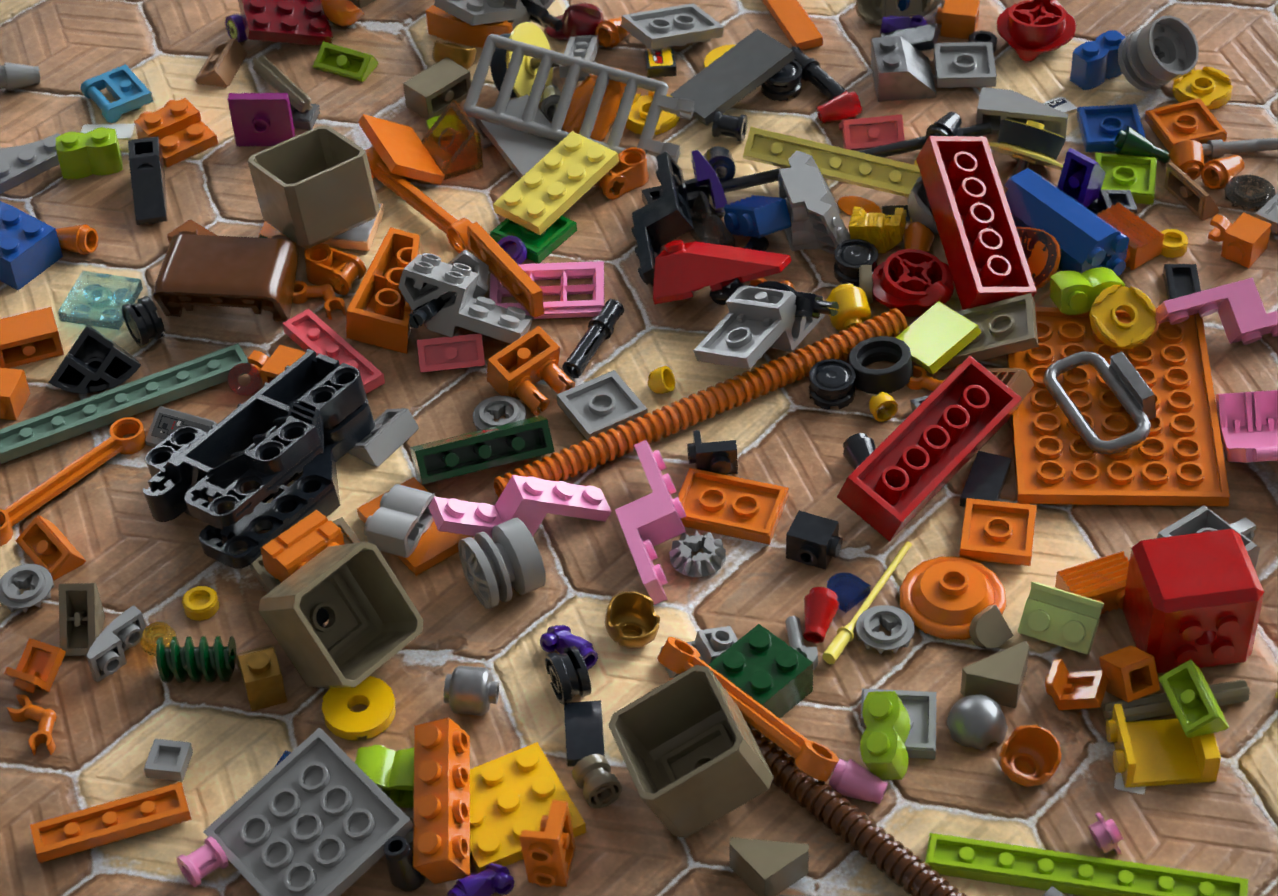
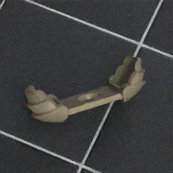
M857 0L855 7L858 16L865 22L881 25L883 17H911L915 15L925 17L935 10L941 0H910V5L905 11L898 9L899 0Z

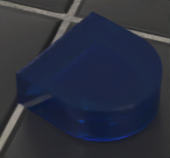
M851 573L835 574L827 582V588L834 591L838 596L839 609L845 613L870 594V585Z

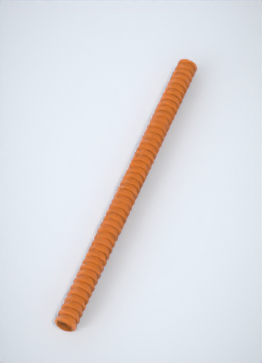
M891 309L889 312L882 313L881 316L873 317L872 320H865L864 323H858L855 327L851 326L847 330L839 331L838 334L830 335L829 338H823L821 341L813 342L812 345L804 346L803 349H797L794 353L790 352L786 357L780 356L777 360L774 359L769 361L768 364L760 365L759 368L755 367L751 371H745L742 373V376L736 375L733 379H726L724 383H717L715 387H707L706 391H698L697 395L695 393L691 394L688 398L680 399L679 402H672L670 406H663L661 410H653L652 414L646 413L643 418H635L634 422L631 420L627 421L625 426L621 424L616 426L615 430L613 428L607 430L606 434L604 432L599 433L597 438L592 436L588 439V442L585 440L580 441L579 446L573 444L569 450L567 448L561 449L560 454L554 452L551 454V458L545 456L541 462L539 460L533 461L532 466L526 464L523 466V470L517 468L514 469L513 474L510 472L505 473L504 478L498 476L494 479L495 492L499 498L512 475L536 477L556 482L559 480L566 481L569 476L576 477L578 472H587V468L594 469L597 464H605L606 460L609 462L613 461L615 456L619 458L624 456L625 452L627 454L633 452L634 445L647 440L650 445L652 440L657 442L661 439V436L663 438L669 437L670 432L676 434L679 432V429L685 430L689 425L694 426L697 422L706 421V418L715 417V414L720 415L724 413V410H732L733 406L739 407L742 405V402L748 403L751 401V398L757 399L760 395L768 394L769 391H776L778 387L783 388L786 384H792L795 380L803 379L804 376L808 377L811 368L817 362L826 359L846 361L852 348L861 341L879 336L897 337L908 327L907 320L899 309Z

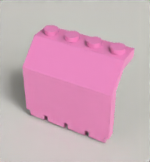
M1278 390L1215 394L1221 441L1227 461H1278Z

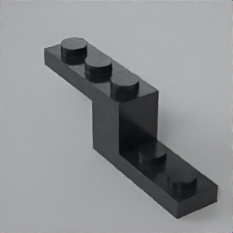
M667 151L656 156L658 165L656 176L662 187L659 190L661 197L632 213L634 226L631 228V231L637 242L635 253L640 260L641 266L638 268V272L643 282L652 286L654 285L655 258L663 251L662 246L694 229L682 169Z

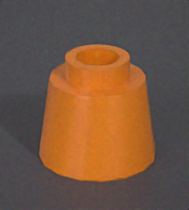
M1184 140L1175 144L1169 151L1171 162L1192 180L1197 179L1204 168L1202 144L1194 140Z

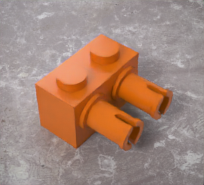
M537 326L488 359V383L501 396L519 397L534 415L540 414L538 407L543 412L550 404V400L534 384L544 380L557 394L575 387V382L558 367L560 347L540 326Z

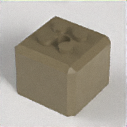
M329 126L313 128L253 154L248 159L263 219L303 248L309 249L375 219L380 209L366 150Z
M368 542L325 548L260 599L259 605L260 615L307 687L318 689L356 687L420 635L423 628V618L376 544ZM321 607L326 609L329 614V622L324 628L316 620L317 611Z
M695 665L613 713L608 725L641 799L673 836L687 838L769 790L774 778L739 707L708 666Z

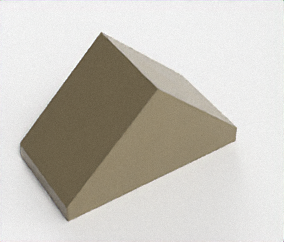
M60 583V648L66 651L65 656H85L96 638L101 634L105 621V613L97 584Z
M1026 641L962 668L960 691L964 697L969 695H986L999 705L1016 708L1027 671L1030 645Z
M730 837V868L758 896H776L808 874L809 844Z

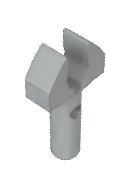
M790 616L785 621L789 645L813 662L814 671L818 665L817 647H806L804 645L800 620L796 616Z

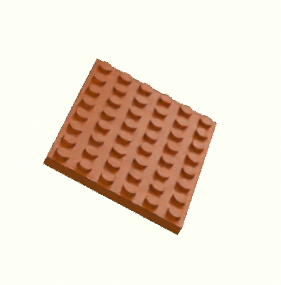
M1035 307L1038 347L1007 354V368L1026 370L1034 383V386L1011 416L1017 503L1228 506L1230 493L1203 317L1196 313L1189 315V319L1171 325L1169 321L1157 324L1155 319L1154 331L1142 345L1133 349H1117L1106 345L1096 336L1090 323V311L1078 315H1069L1062 313L1058 307ZM1117 310L1115 312L1116 318L1120 322H1131V317L1126 311ZM1082 351L1097 353L1111 365L1110 356L1122 351L1155 394L1156 417L1149 420L1151 423L1149 435L1139 444L1118 453L1109 455L1091 450L1047 390L1043 381L1047 368L1060 359ZM1081 365L1057 377V381L1101 440H1114L1133 432L1137 428L1136 423L1093 366Z

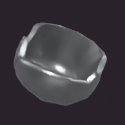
M969 695L961 698L951 708L946 721L953 740L962 746H972L982 751L994 741L1002 743L1008 728L1000 705L986 695Z

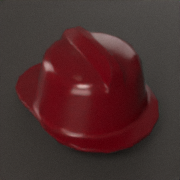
M578 3L570 5L566 8L564 15L556 17L563 21V27L560 31H555L550 27L545 28L550 37L569 41V38L572 36L595 35V30L599 23L604 20L601 9L590 3Z

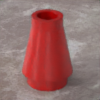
M846 90L825 104L816 107V111L821 124L833 121L856 119V115L862 113V107L855 91L849 93Z
M815 587L804 597L805 629L803 637L811 643L824 642L826 633L839 609L838 596L831 589Z

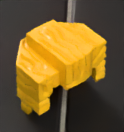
M854 206L848 225L850 238L868 241L878 249V253H886L902 241L906 227V210L904 208H896L895 215L891 218H886L884 213H866L861 207Z

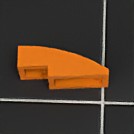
M434 5L426 10L428 34L461 45L483 48L488 35L511 34L513 31L512 23L508 21L472 26Z

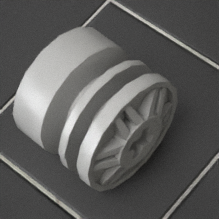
M1170 15L1161 16L1122 40L1118 48V62L1121 72L1130 84L1146 92L1154 91L1191 71L1197 63L1199 47L1195 35L1186 23Z
M518 517L493 526L492 539L483 531L476 533L474 539L467 537L459 540V556L465 577L475 596L486 609L498 606L499 600L502 602L511 600L512 587L517 593L522 595L545 585L546 574L541 554L530 531Z

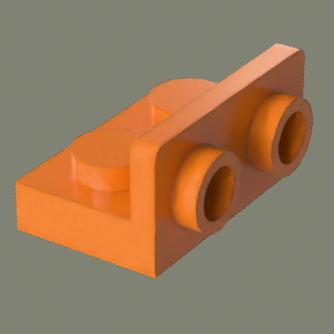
M552 800L549 815H543L541 819L540 831L522 830L520 843L529 883H536L542 887H567L576 846L568 801Z

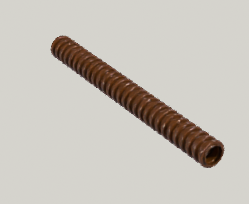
M747 723L774 777L772 780L773 784L781 787V790L785 794H789L791 799L798 801V804L802 808H806L808 813L815 815L819 822H824V825L828 829H832L835 835L841 836L845 843H850L852 849L859 850V854L862 857H868V861L872 865H877L879 871L886 872V876L889 879H895L896 885L899 887L904 886V891L907 894H913V896H967L964 893H959L955 885L949 886L950 883L946 878H940V874L936 870L931 871L930 865L922 863L920 857L913 856V852L909 848H904L900 841H895L891 834H886L884 828L877 827V823L874 820L868 819L864 812H859L858 807L851 805L848 799L842 798L838 791H833L829 784H825L824 781L817 780L801 771L794 763L795 758Z

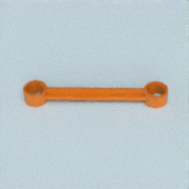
M373 146L366 149L373 180L377 178L446 233L455 251L461 253L463 250H469L467 226L472 224L469 219H455L404 177L392 174Z
M124 417L115 421L110 427L111 437L4 510L0 509V525H2L0 527V546L11 540L13 536L12 527L108 460L119 453L130 455L141 451L146 445V436L142 422L134 417ZM126 434H135L132 437L123 438V436Z
M669 637L657 657L663 666L677 674H681L695 665L708 666L737 704L747 723L795 758L794 763L801 771L817 780L828 781L839 762V758L834 752L817 742L806 739L702 661L700 653L694 647L677 638Z

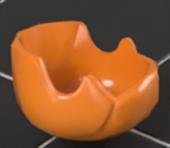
M321 0L324 14L335 25L341 27L350 26L364 15V12L350 0Z
M1019 726L1003 744L999 754V763L1002 771L1013 782L1027 788L1043 785L1054 775L1061 762L1060 743L1049 730L1040 726Z

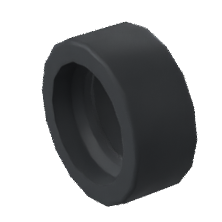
M879 336L866 339L853 347L849 354V364L855 370L856 375L854 385L865 393L878 395L880 392H895L907 385L913 376L910 348L904 341L895 337ZM880 361L896 363L885 369L866 368V366Z

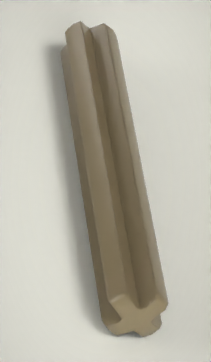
M262 55L258 59L253 58V69L277 92L288 93L290 104L300 113L312 109L311 99L267 58Z
M1245 680L1209 685L1219 706L1249 700L1250 690ZM1166 693L1145 696L1129 703L1124 700L1108 702L1104 704L1103 710L1105 720H1111L1114 704H1122L1126 722L1175 714Z

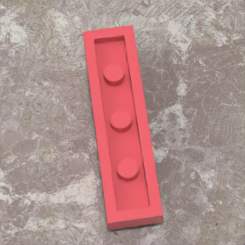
M310 309L282 323L284 333L305 352L307 349H311L316 352V356L321 353L338 360L340 365L346 363L357 368L360 372L366 394L385 384L384 374Z

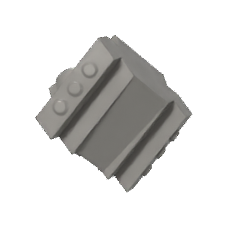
M796 150L788 159L790 168L779 169L778 175L779 198L786 200L791 220V227L783 230L792 251L821 249L834 254L836 247L840 243L850 240V234L839 215L841 212L835 202V198L814 158L809 154Z

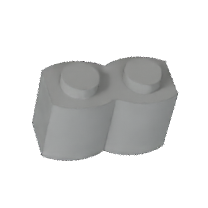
M399 484L394 485L389 492L382 496L380 508L373 516H369L366 520L364 534L367 536L368 543L376 544L380 551L406 558L409 557L417 547L421 535L428 530L433 522L428 506L435 497V494Z

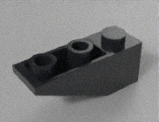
M157 136L128 140L136 224H155L167 221L165 169L159 138Z

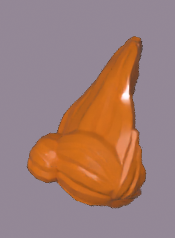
M590 74L574 90L562 126L563 131L569 133L573 131L579 134L598 76ZM609 79L590 139L597 141L605 139L610 126L615 120L626 87L625 83Z

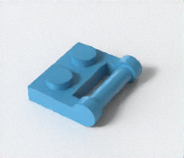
M126 64L90 78L81 85V92L85 97L94 101L101 109L102 116L109 123L118 121L124 113L139 109L153 102L150 90ZM106 88L117 101L110 103L100 90Z

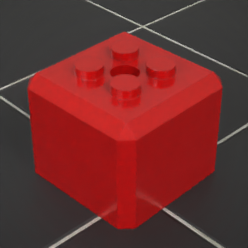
M1233 529L1141 540L1131 548L1122 610L1136 648L1154 656L1157 674L1169 672L1190 659L1198 668L1246 662L1252 654L1264 590L1240 534Z

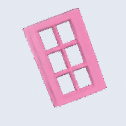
M604 261L518 264L533 281L560 279V285L539 286L542 289L543 295H560V301L543 302L544 314L536 318L533 317V319L598 316L604 307ZM490 273L489 298L496 302L495 305L504 308L517 307L524 310L526 315L531 316L520 303H501V297L513 296ZM593 278V284L567 285V279ZM593 294V300L567 301V295Z

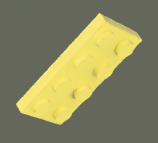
M572 131L493 203L494 211L504 218L541 235L619 162L618 152Z

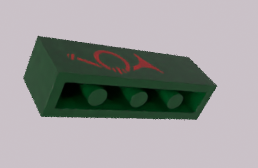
M542 416L410 447L416 477L421 484L555 452L548 419Z

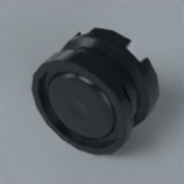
M791 61L761 84V90L765 97L775 101H788V97L793 95L796 98L802 90V69L798 62Z
M851 239L840 243L834 251L835 278L842 284L849 282L859 287V267L861 265H872L873 275L875 268L878 266V249L872 243L860 239Z
M148 296L139 298L138 303L132 306L130 304L122 306L125 324L133 340L140 347L149 343L151 338L157 340L165 336L163 333L165 332L161 317L158 318L157 308Z
M826 359L817 362L809 372L810 399L813 398L816 406L830 410V406H838L839 409H842L853 402L856 375L855 370L850 364L842 360Z
M576 646L565 648L564 653L559 655L556 652L546 655L545 665L547 674L551 676V686L561 704L572 701L573 696L580 695L585 697L591 694L589 674Z

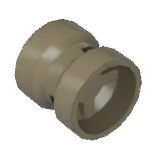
M600 754L584 757L572 770L573 779L580 788H583V796L587 804L592 808H603L610 805L622 792V785L617 777L610 773L611 766L606 758Z

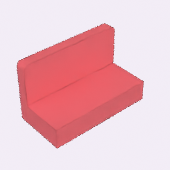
M902 114L842 120L839 123V130H842L844 149L863 150L905 141Z
M480 333L417 340L420 373L485 366L483 340Z

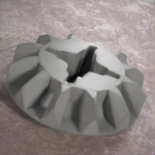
M509 396L487 398L480 402L473 412V423H475L477 431L526 419L524 405L517 399Z
M696 530L692 536L682 533L680 540L672 542V548L669 551L670 562L681 574L690 577H704L717 572L723 566L726 559V549L723 547L722 540L714 539L711 532L706 535H700ZM701 548L704 549V553L699 552L692 558V551L696 552Z
M23 564L12 568L0 579L1 605L7 606L11 612L21 609L26 613L28 608L33 605L40 608L41 601L43 599H50V590L55 587L51 573L48 569L38 564ZM30 585H31L32 588H33V590H31V591H30V590L24 591L23 594H21V593H20V590H19V589H21V588H22V589H27Z
M889 605L874 606L865 610L859 616L856 623L857 638L859 641L864 642L866 650L876 648L880 655L884 650H891L896 654L900 647L908 648L911 638L914 637V622L900 608ZM880 623L887 631H891L890 636L885 635L883 631L879 632Z

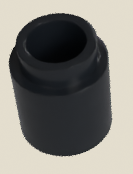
M721 146L710 148L704 154V157L712 166L719 181L733 179L736 167L730 151Z

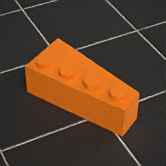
M389 228L346 310V338L407 354L411 329L409 313L412 309L401 293L399 283L403 269L419 254L420 235Z

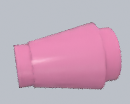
M839 759L829 785L842 796L880 804L888 783L882 781L852 759H849L848 762Z

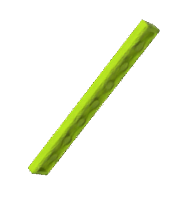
M930 833L925 863L930 865L931 871L936 870L940 875L1046 891L1053 886L1061 893L1079 896L1248 895V879L935 833Z

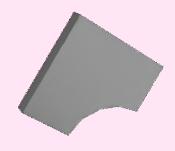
M862 689L860 726L866 727L862 709L867 694L869 692L895 691L910 717V732L904 743L908 752V758L935 759L937 692Z

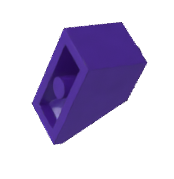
M1070 148L1067 150L1057 187L1087 208L1098 198L1106 173L1097 161Z

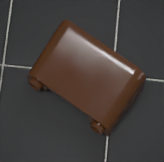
M182 231L171 239L155 282L153 297L165 316L181 317L183 307L186 311H193V306L197 305L252 308L255 314H261L262 310L270 311L273 313L274 321H287L290 319L299 251L296 245L290 242V238L282 235H275L272 238L197 235L193 232Z

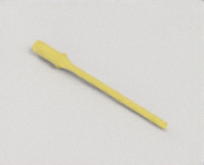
M906 541L852 620L846 626L840 627L837 630V635L822 655L825 662L834 664L847 644L854 639L853 633L859 616L869 608L912 546L909 541Z

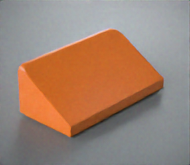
M37 515L15 540L35 564L49 570L53 581L86 562V559L52 522L40 515Z

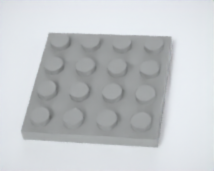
M319 727L203 832L207 837L212 836L218 842L228 860L261 896H340L385 855L384 845L390 838L395 836L404 837L413 829L414 824Z

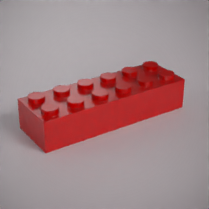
M929 136L916 161L962 310L1029 293L1034 297L1037 290L987 137Z
M969 356L847 477L837 498L890 542L1010 419L1022 398L973 357Z

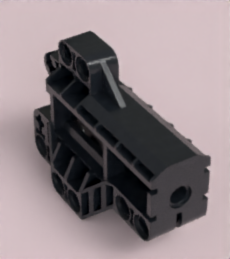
M307 349L302 357L292 365H287L282 373L269 383L266 382L262 389L243 404H238L237 409L217 425L213 424L208 432L192 426L182 427L174 431L150 450L145 457L152 478L148 480V489L143 488V492L153 518L159 522H168L185 512L209 524L199 534L204 554L231 568L239 569L251 565L262 555L260 549L262 546L315 510H318L326 517L340 506L336 462L369 435L375 427L359 370L346 363L340 365L338 360L321 353L316 356L315 351ZM292 480L294 481V483L291 484L289 487L286 486V485H288ZM273 497V500L270 503H266ZM270 530L267 533L258 534L259 531ZM247 549L245 552H243V553H241V554H238V555H234V554H233L234 552H236V551H238V550Z

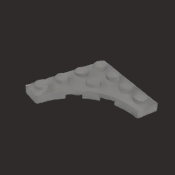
M59 133L26 145L0 148V194L59 164L56 152V137L60 136Z

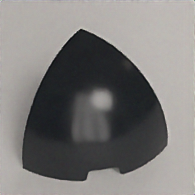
M87 324L48 383L73 393L88 394L90 392H98L115 388L124 383L139 369L141 364L123 348Z

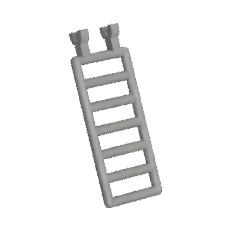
M488 35L462 111L466 116L561 142L569 134V132L562 131V126L580 72L582 71L598 77L579 132L580 135L590 139L609 79L625 83L626 87L608 142L590 140L616 151L618 154L625 150V148L618 146L637 88L639 87L655 93L637 148L644 150L646 157L647 154L658 156L667 151L674 161L678 162L680 145L652 140L661 110L691 121L694 112V101L666 96L668 85L659 80L499 35ZM497 47L513 53L492 111L478 107L476 104ZM526 55L540 59L541 62L522 119L506 115L505 111L523 57ZM552 63L568 67L569 71L551 125L548 127L534 123L533 120Z

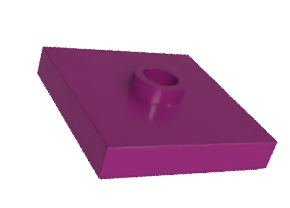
M229 93L227 100L236 147H272L295 137L288 93Z

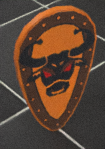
M1016 227L1036 290L1040 289L1050 281V276L1058 270L1061 259L1060 245L1054 236L1044 230Z

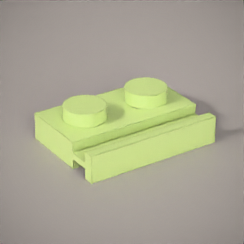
M1035 581L1032 582L1017 633L1083 654H1090L1104 603Z

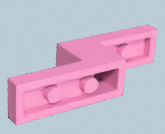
M1253 277L1166 300L1155 309L1157 324L1169 321L1171 325L1181 323L1189 319V315L1199 313L1200 317H1204L1218 312L1230 344L1242 341L1243 345L1251 344L1262 338L1261 335L1271 333L1273 337L1278 336V310L1266 313Z
M647 440L635 444L634 447L653 493L615 509L643 585L653 600L654 605L667 600L662 586L667 584L668 581L660 564L655 566L652 560L658 558L653 546L685 533L681 518L686 517V513L679 498L672 499L671 494L677 491L668 473L663 475L661 472L667 467L660 451L652 452Z
M512 475L495 505L460 501L454 498L434 497L428 506L438 531L471 536L484 531L490 538H492L493 526L517 517L524 522L533 537L547 513L606 522L612 512L600 488Z

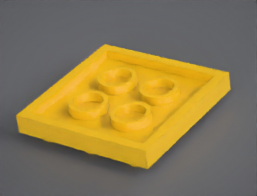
M538 742L470 769V859L478 873L484 871L486 865L490 863L506 867L524 859L520 843L521 831H540L541 819L543 815H549L552 800L568 801L574 838L586 833L585 821Z

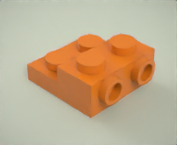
M186 98L177 101L170 100L163 108L154 112H143L137 120H134L138 139L158 136L166 168L218 145L217 135L202 122L200 111Z

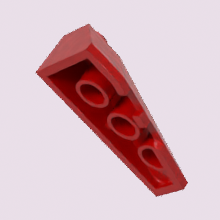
M683 240L672 241L664 246L665 249L655 258L653 302L655 305L687 299L694 296L693 292L710 286L712 291H716L734 282L736 278L739 279L740 283H745L781 273L792 260L790 255L697 241L683 243Z

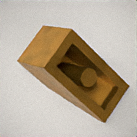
M272 645L236 653L251 712L287 702L281 670Z

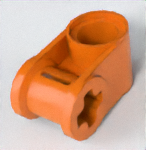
M627 148L619 153V162L595 184V186H600L603 189V193L608 199H617L633 189L644 186L648 182L647 157L645 151L641 148Z
M320 243L304 251L306 273L309 282L316 285L330 284L337 294L346 295L351 290L352 283L356 279H361L366 274L365 264L360 258L334 249L327 244Z

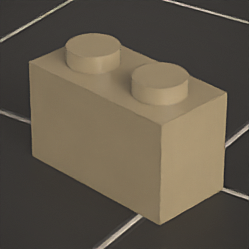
M448 57L444 58L403 83L406 107L427 120L440 115L466 99L471 86L470 71Z

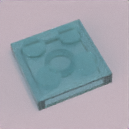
M82 271L58 311L60 321L119 330L124 322L122 306L125 304L132 306L136 302L143 289L141 279Z

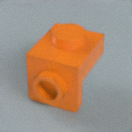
M29 638L17 668L6 667L4 674L15 680L14 687L34 694L35 689L38 688L50 692L66 651Z
M1054 659L1050 672L1045 678V688L1048 695L1053 698L1059 711L1101 708L1109 679L1104 670L1069 673L1062 659Z

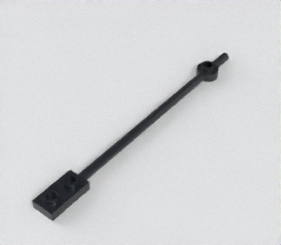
M986 122L959 128L956 136H983L991 134V124ZM926 136L857 152L884 158L920 150L926 142ZM784 168L720 181L724 193L776 182L778 181L779 169ZM695 178L684 180L690 210L709 205V196H711L709 185L697 187ZM661 186L642 190L644 205L661 197L659 190L662 189Z

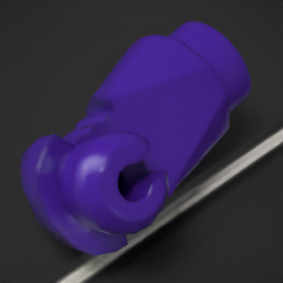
M915 15L912 18H909L910 16L883 17L880 34L927 25V21L920 15Z
M551 626L548 628L547 633H544L540 638L542 649L548 653L557 650L562 654L565 648L576 646L585 662L587 670L592 668L598 660V654L594 651L592 643L580 636L573 635L568 626Z
M490 863L486 865L484 871L457 880L456 885L447 892V896H492L495 892L500 895H506L514 888V879L510 875L508 868Z

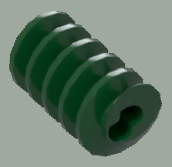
M191 636L186 637L184 647H180L177 637H172L169 647H165L163 637H158L156 643V664L161 680L164 683L171 682L174 676L179 683L186 682L189 676L194 683L200 682L203 675L207 682H214L217 676H219L222 682H228L232 677L236 663V643L233 636H230L227 646H223L220 636L215 637L213 646H209L206 636H202L198 647L194 646Z

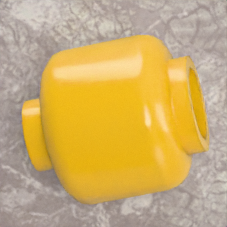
M853 284L838 285L826 299V301L838 303L839 309H828L838 311L837 315H829L831 325L839 331L847 330L851 326L855 327L856 324L864 323L865 320L871 318V310L865 291Z

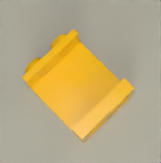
M1114 704L1112 719L1106 720V737L1108 743H1114V770L1116 773L1122 774L1125 788L1216 782L1221 756L1214 733L1188 738L1178 718L1126 722L1122 704Z

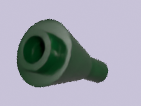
M1127 126L1125 130L1120 129L1114 140L1113 146L1117 147L1116 154L1155 157L1158 161L1165 164L1170 158L1168 151L1153 146V143L1130 126Z

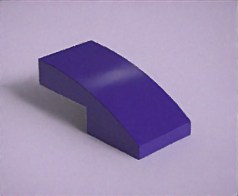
M698 150L691 151L696 186L709 185L715 214L723 213L727 200L715 171Z

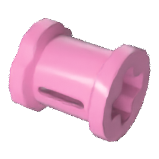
M212 836L206 838L205 844L187 856L182 854L176 859L181 872L193 887L199 886L201 879L217 868L224 869L229 866L224 850Z

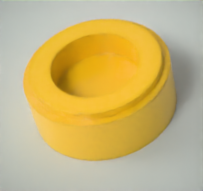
M1176 229L1161 231L1164 234L1162 256L1177 258L1187 252L1188 237L1185 233Z
M208 586L191 588L182 598L185 615L192 620H207L213 617L219 610L217 593Z

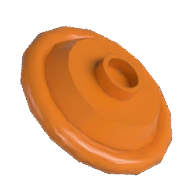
M940 556L924 561L907 573L899 589L900 607L912 618L914 626L926 634L944 640H966L971 638L969 632L970 623L978 613L989 605H997L1001 614H1003L1006 608L1005 588L997 575L980 562L964 557Z

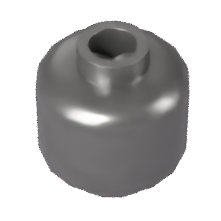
M458 666L452 674L446 675L444 703H448L454 713L481 716L488 712L490 704H497L499 682L493 681L491 671L488 668Z

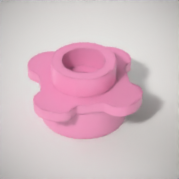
M1100 812L1096 813L1098 821L1088 826L1094 841L1103 854L1114 850L1117 855H1120L1121 851L1117 843L1123 840L1118 827L1112 819L1105 821Z

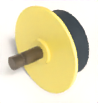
M530 22L520 23L513 29L511 34L499 35L551 50L542 30ZM496 47L490 63V69L494 84L500 92L513 52ZM524 55L510 98L530 95L541 62L540 59ZM552 63L545 87L552 84L553 67H559V65Z
M1005 119L1001 120L998 135L999 143H988L990 149L1017 159L1012 175L1014 176L1027 169L1029 163L1062 170L1063 165L1055 160L1066 139L1061 135L1045 130L1044 124L1027 120L1025 124Z

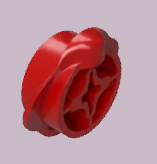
M1026 0L1014 4L999 15L997 19V32L1015 50L1022 61L1031 62L1038 55L1056 50L1070 42L1076 33V21L1056 0Z
M905 249L897 251L890 255L886 261L879 264L872 275L873 297L890 310L897 308L904 316L920 317L938 301L945 304L950 300L954 292L953 278L949 265L922 250Z

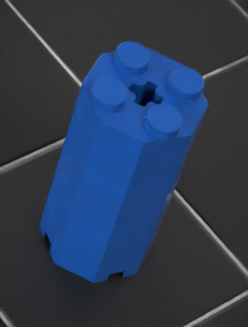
M1029 168L1008 179L1004 185L1008 188L1005 195L1015 226L1044 230L1054 236L1060 245L1061 259L1058 267L1060 270H1072L1083 273L1091 268L1105 267L1113 270L1117 276L1123 273L1126 267L1124 260L1127 256L1129 237Z

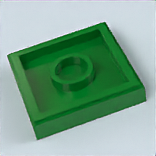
M561 216L545 232L538 235L505 219L490 232V236L497 243L506 236L518 237L527 248L526 258L539 264L577 231V223Z

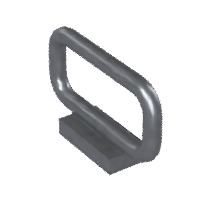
M1088 351L1078 352L1054 362L1044 373V384L1091 450L1100 454L1110 455L1133 447L1146 439L1151 427L1149 420L1156 417L1155 394L1122 351L1110 356L1111 365L1101 355ZM1081 365L1093 366L1136 423L1137 428L1133 432L1114 440H1101L1057 381V377Z

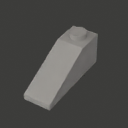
M981 87L976 125L989 122L992 128L991 134L999 135L1001 120L1009 119L1025 124L1027 120L1044 124L1045 130L1061 135L1066 139L1068 114L1012 90Z

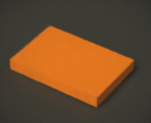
M364 114L361 116L358 122L360 127L392 174L441 185L445 175L412 127Z
M689 468L677 496L686 513V517L681 518L683 526L687 528L770 545L788 499L789 488Z
M414 477L400 484L429 492ZM384 494L357 508L358 517L364 523H366L369 516H373L380 508V502ZM433 520L428 530L421 535L417 547L409 557L396 556L417 576L459 552V540L467 537L473 538V536L438 531Z

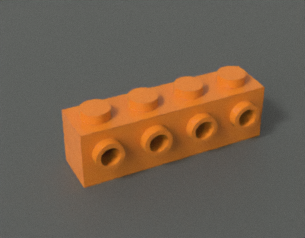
M449 717L414 726L413 867L434 884L457 880L470 875V736Z

